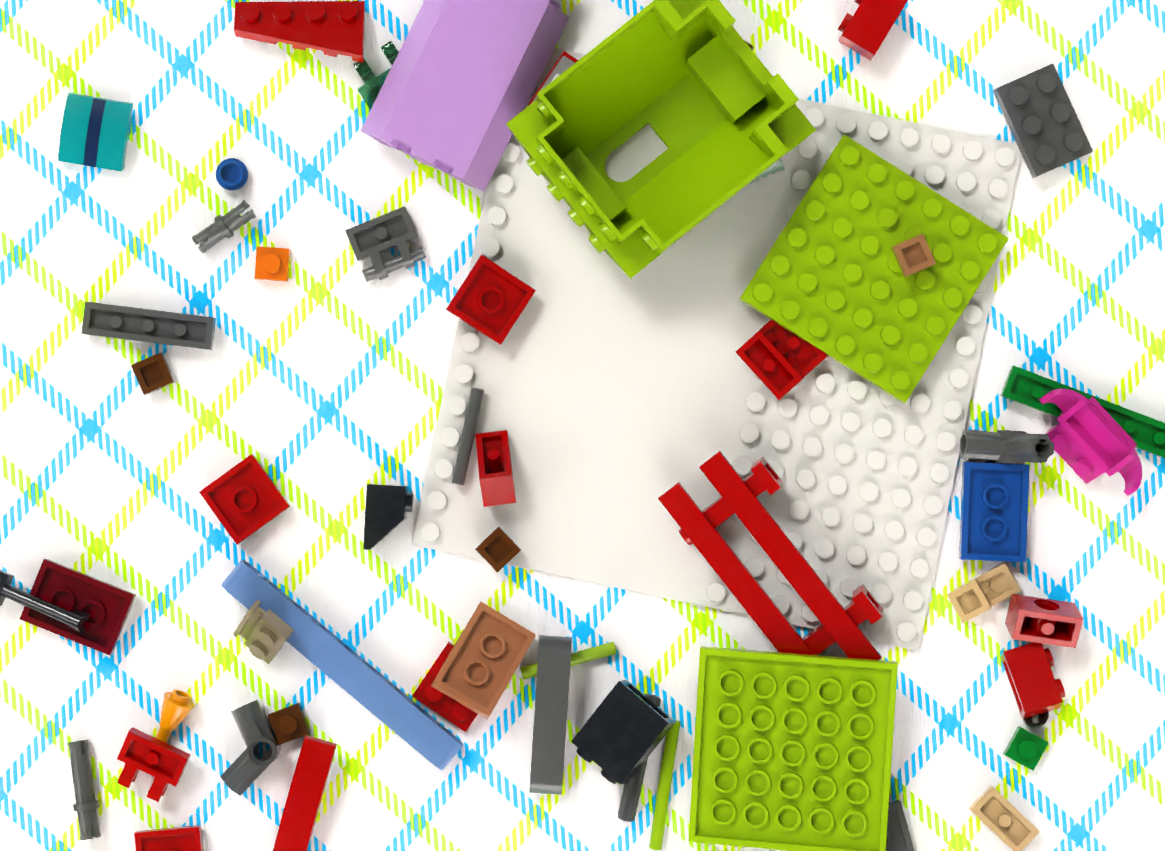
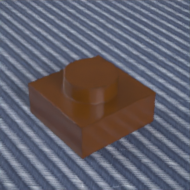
M161 352L131 365L144 395L151 394L176 383Z
M500 527L494 530L475 549L497 573L521 551Z
M299 702L267 715L278 745L311 733Z

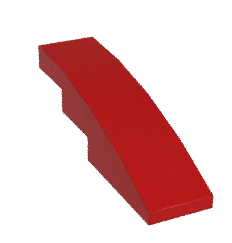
M305 735L273 851L308 850L337 746L336 743Z

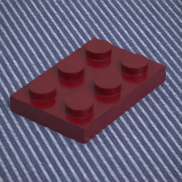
M45 558L30 594L71 612L77 609L90 613L89 620H85L83 624L86 626L83 633L69 628L67 624L24 606L20 620L107 655H112L137 594Z

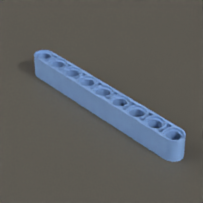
M242 559L222 582L221 586L248 610L259 600L261 602L260 608L265 612L270 609L294 629L286 642L434 766L443 770L462 748L463 743L454 734L251 564Z

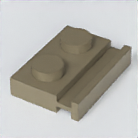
M257 600L249 608L233 635L235 637L241 635L246 640L244 644L249 648L251 654L258 659L264 660L269 665L289 639L294 629L270 609L265 612L259 607L261 602Z

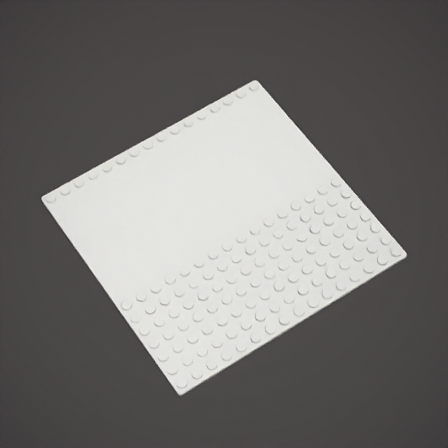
M554 48L526 107L563 51L577 60H580L586 54ZM798 98L797 107L816 131L781 158L785 170H779L774 174L767 175L765 178H760L759 181L748 184L630 279L604 251L598 253L588 240L590 236L587 228L584 225L579 228L567 214L571 210L563 199L558 202L547 189L550 182L547 184L542 175L537 176L526 163L529 156L512 134L486 187L469 272L482 254L536 291L501 345H498L462 320H458L412 539L414 545L485 560L475 549L494 530L500 527L521 549L506 565L749 615L695 545H688L679 533L681 527L662 505L658 497L680 482L703 511L719 499L721 495L700 470V465L721 451L744 480L752 474L750 470L752 464L761 457H764L783 483L781 488L771 496L765 490L757 498L844 608L853 601V591L864 584L883 608V617L874 624H871L866 619L858 625L868 640L911 650L918 649L923 633L960 453V438L966 424L1000 254L904 404L829 356L778 400L736 354V351L771 320L739 300V298L844 134L1003 235L1005 234L1021 156L1017 144ZM647 124L607 157L605 171L614 181H627L668 148L651 126ZM471 387L484 390L475 434L502 430L508 431L516 503L483 506L475 437L465 484L452 483ZM733 514L716 527V530L791 625L815 629L822 624L736 514Z

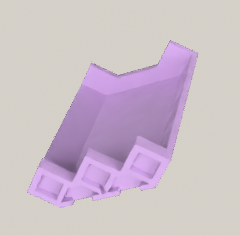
M424 0L360 131L383 145L402 151L420 163L443 171L459 182L484 192L513 134L506 123L525 109L570 17L559 10L561 5L554 0Z

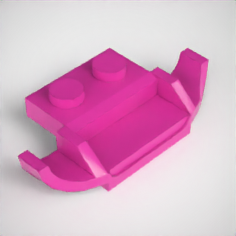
M1055 389L1039 399L1042 404L1051 402L1063 411L1057 418L1059 423L1050 428L1045 434H1048L1050 441L1054 443V450L1086 484L1105 472L1109 477L1119 472L1124 478L1125 489L1123 492L1127 496L1138 490L1142 480V465L1134 449L1137 444L1094 397L1087 399L1080 393L1070 389Z

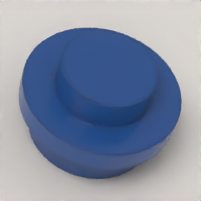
M225 159L217 166L216 180L226 190H239L248 180V169L239 159Z

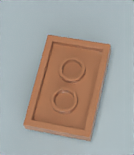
M480 601L431 686L485 719H488L536 634Z

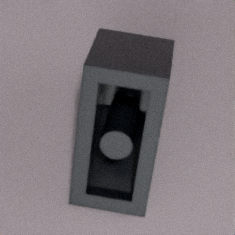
M367 484L363 550L373 549L407 519V512H413L414 493H408V486Z

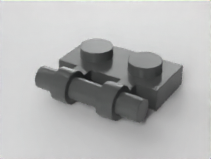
M406 206L345 230L357 261L368 257L372 261L373 266L362 270L366 282L376 278L382 280L389 277L388 273L403 267L409 269L416 266L415 262L427 258L422 246L412 250L408 248L406 242L417 238L418 235ZM395 246L398 247L400 255L382 261L381 252Z

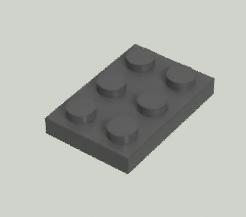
M1053 63L993 90L1033 179L1093 152Z

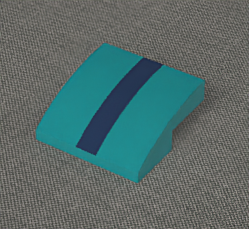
M68 93L61 128L58 161L122 172L125 169L127 137L131 134L133 103Z

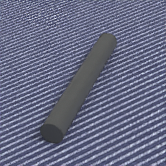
M471 387L452 483L465 484L484 393L482 389Z

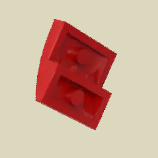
M772 319L736 351V354L778 400L786 395L828 356Z

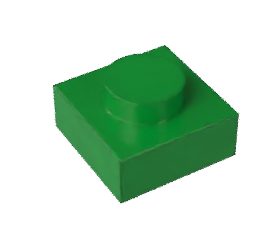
M1018 726L1003 754L1034 771L1049 742Z

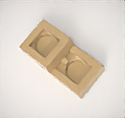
M1004 561L947 594V597L962 623L991 609L997 603L1011 597L1012 594L1020 592L1022 588L1009 565Z

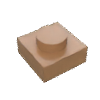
M923 234L891 248L904 278L936 264Z

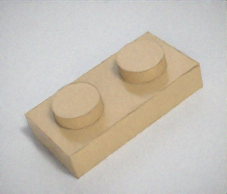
M992 785L968 808L1013 851H1022L1040 832Z

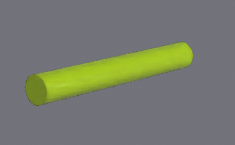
M614 641L571 653L570 667L617 654ZM538 662L520 667L523 680L537 676Z

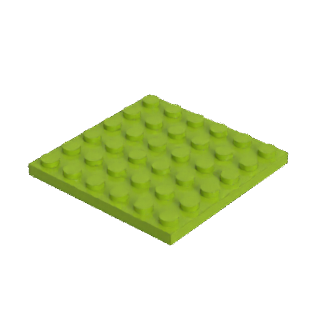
M844 134L739 300L777 322V324L805 342H809L835 361L904 404L1009 238ZM923 234L936 264L904 278L891 248Z
M701 646L688 842L786 851H886L898 662Z

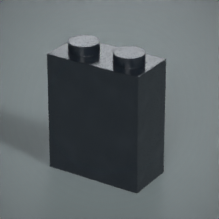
M628 680L618 681L571 742L578 747L576 752L581 758L589 763L594 761L602 768L600 773L609 782L624 784L628 783L676 721Z

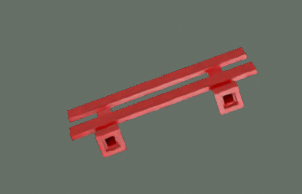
M721 451L700 465V470L721 495L719 499L703 511L680 482L658 497L662 505L681 527L679 533L688 545H695L778 652L818 655L836 642L848 658L880 660L882 658L858 627L866 619L871 624H874L883 617V608L863 584L853 591V601L843 608L757 498L765 490L771 496L781 488L783 483L764 457H761L752 464L750 469L752 474L744 480ZM733 514L737 515L822 623L803 638H801L716 530L717 526Z

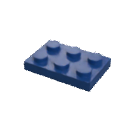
M963 462L959 542L960 560L1026 562L1030 465Z

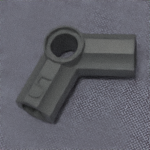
M963 430L959 450L961 458L995 460V463L1008 464L1047 462L1048 458L1053 455L1054 443L1050 441L1048 434H1029L1025 431L997 430V432Z
M258 699L231 711L247 748L226 769L220 778L224 781L225 785L239 796L278 758L281 751V745H278ZM259 742H266L272 747L270 758L259 756L256 750Z

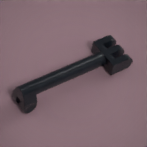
M0 570V606L3 605L5 598L63 622L75 631L84 632L86 626L83 624L85 620H89L90 613L77 609L71 612L11 586L14 575Z

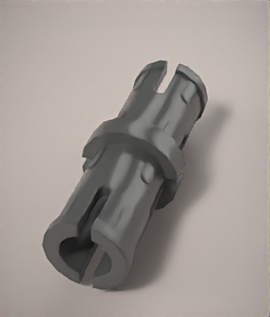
M243 200L242 203L224 216H216L214 223L192 236L195 245L208 238L207 241L198 247L203 254L225 237L228 239L233 237L235 230L257 217L253 209L240 216L242 212L250 207L247 201Z

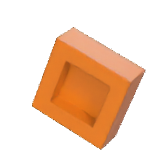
M257 246L254 279L288 282L291 250L288 248Z

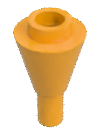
M178 689L164 693L159 723L160 728L155 738L167 743L171 733L175 731L195 705L190 700L191 696L188 693Z

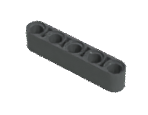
M539 635L529 793L562 795L572 637Z

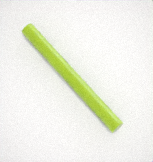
M675 720L676 723L665 736L649 848L653 850H662L681 723L679 720Z

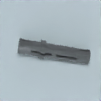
M89 739L67 743L69 746L76 804H73V811H77L80 840L101 837L97 808L100 807L99 800L95 799Z

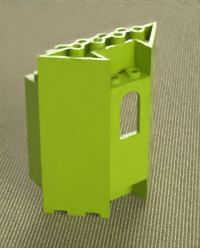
M720 0L652 1L539 91L534 102L506 123L529 156L526 163L537 176L542 175L547 184L550 182L547 189L558 202L563 199L571 208L567 214L579 228L582 225L587 228L590 236L588 240L598 253L604 251L630 279L816 131L797 107L796 103L799 99L778 73L773 77L735 30L734 24L736 20ZM649 124L668 149L631 179L624 182L612 180L605 171L607 157Z

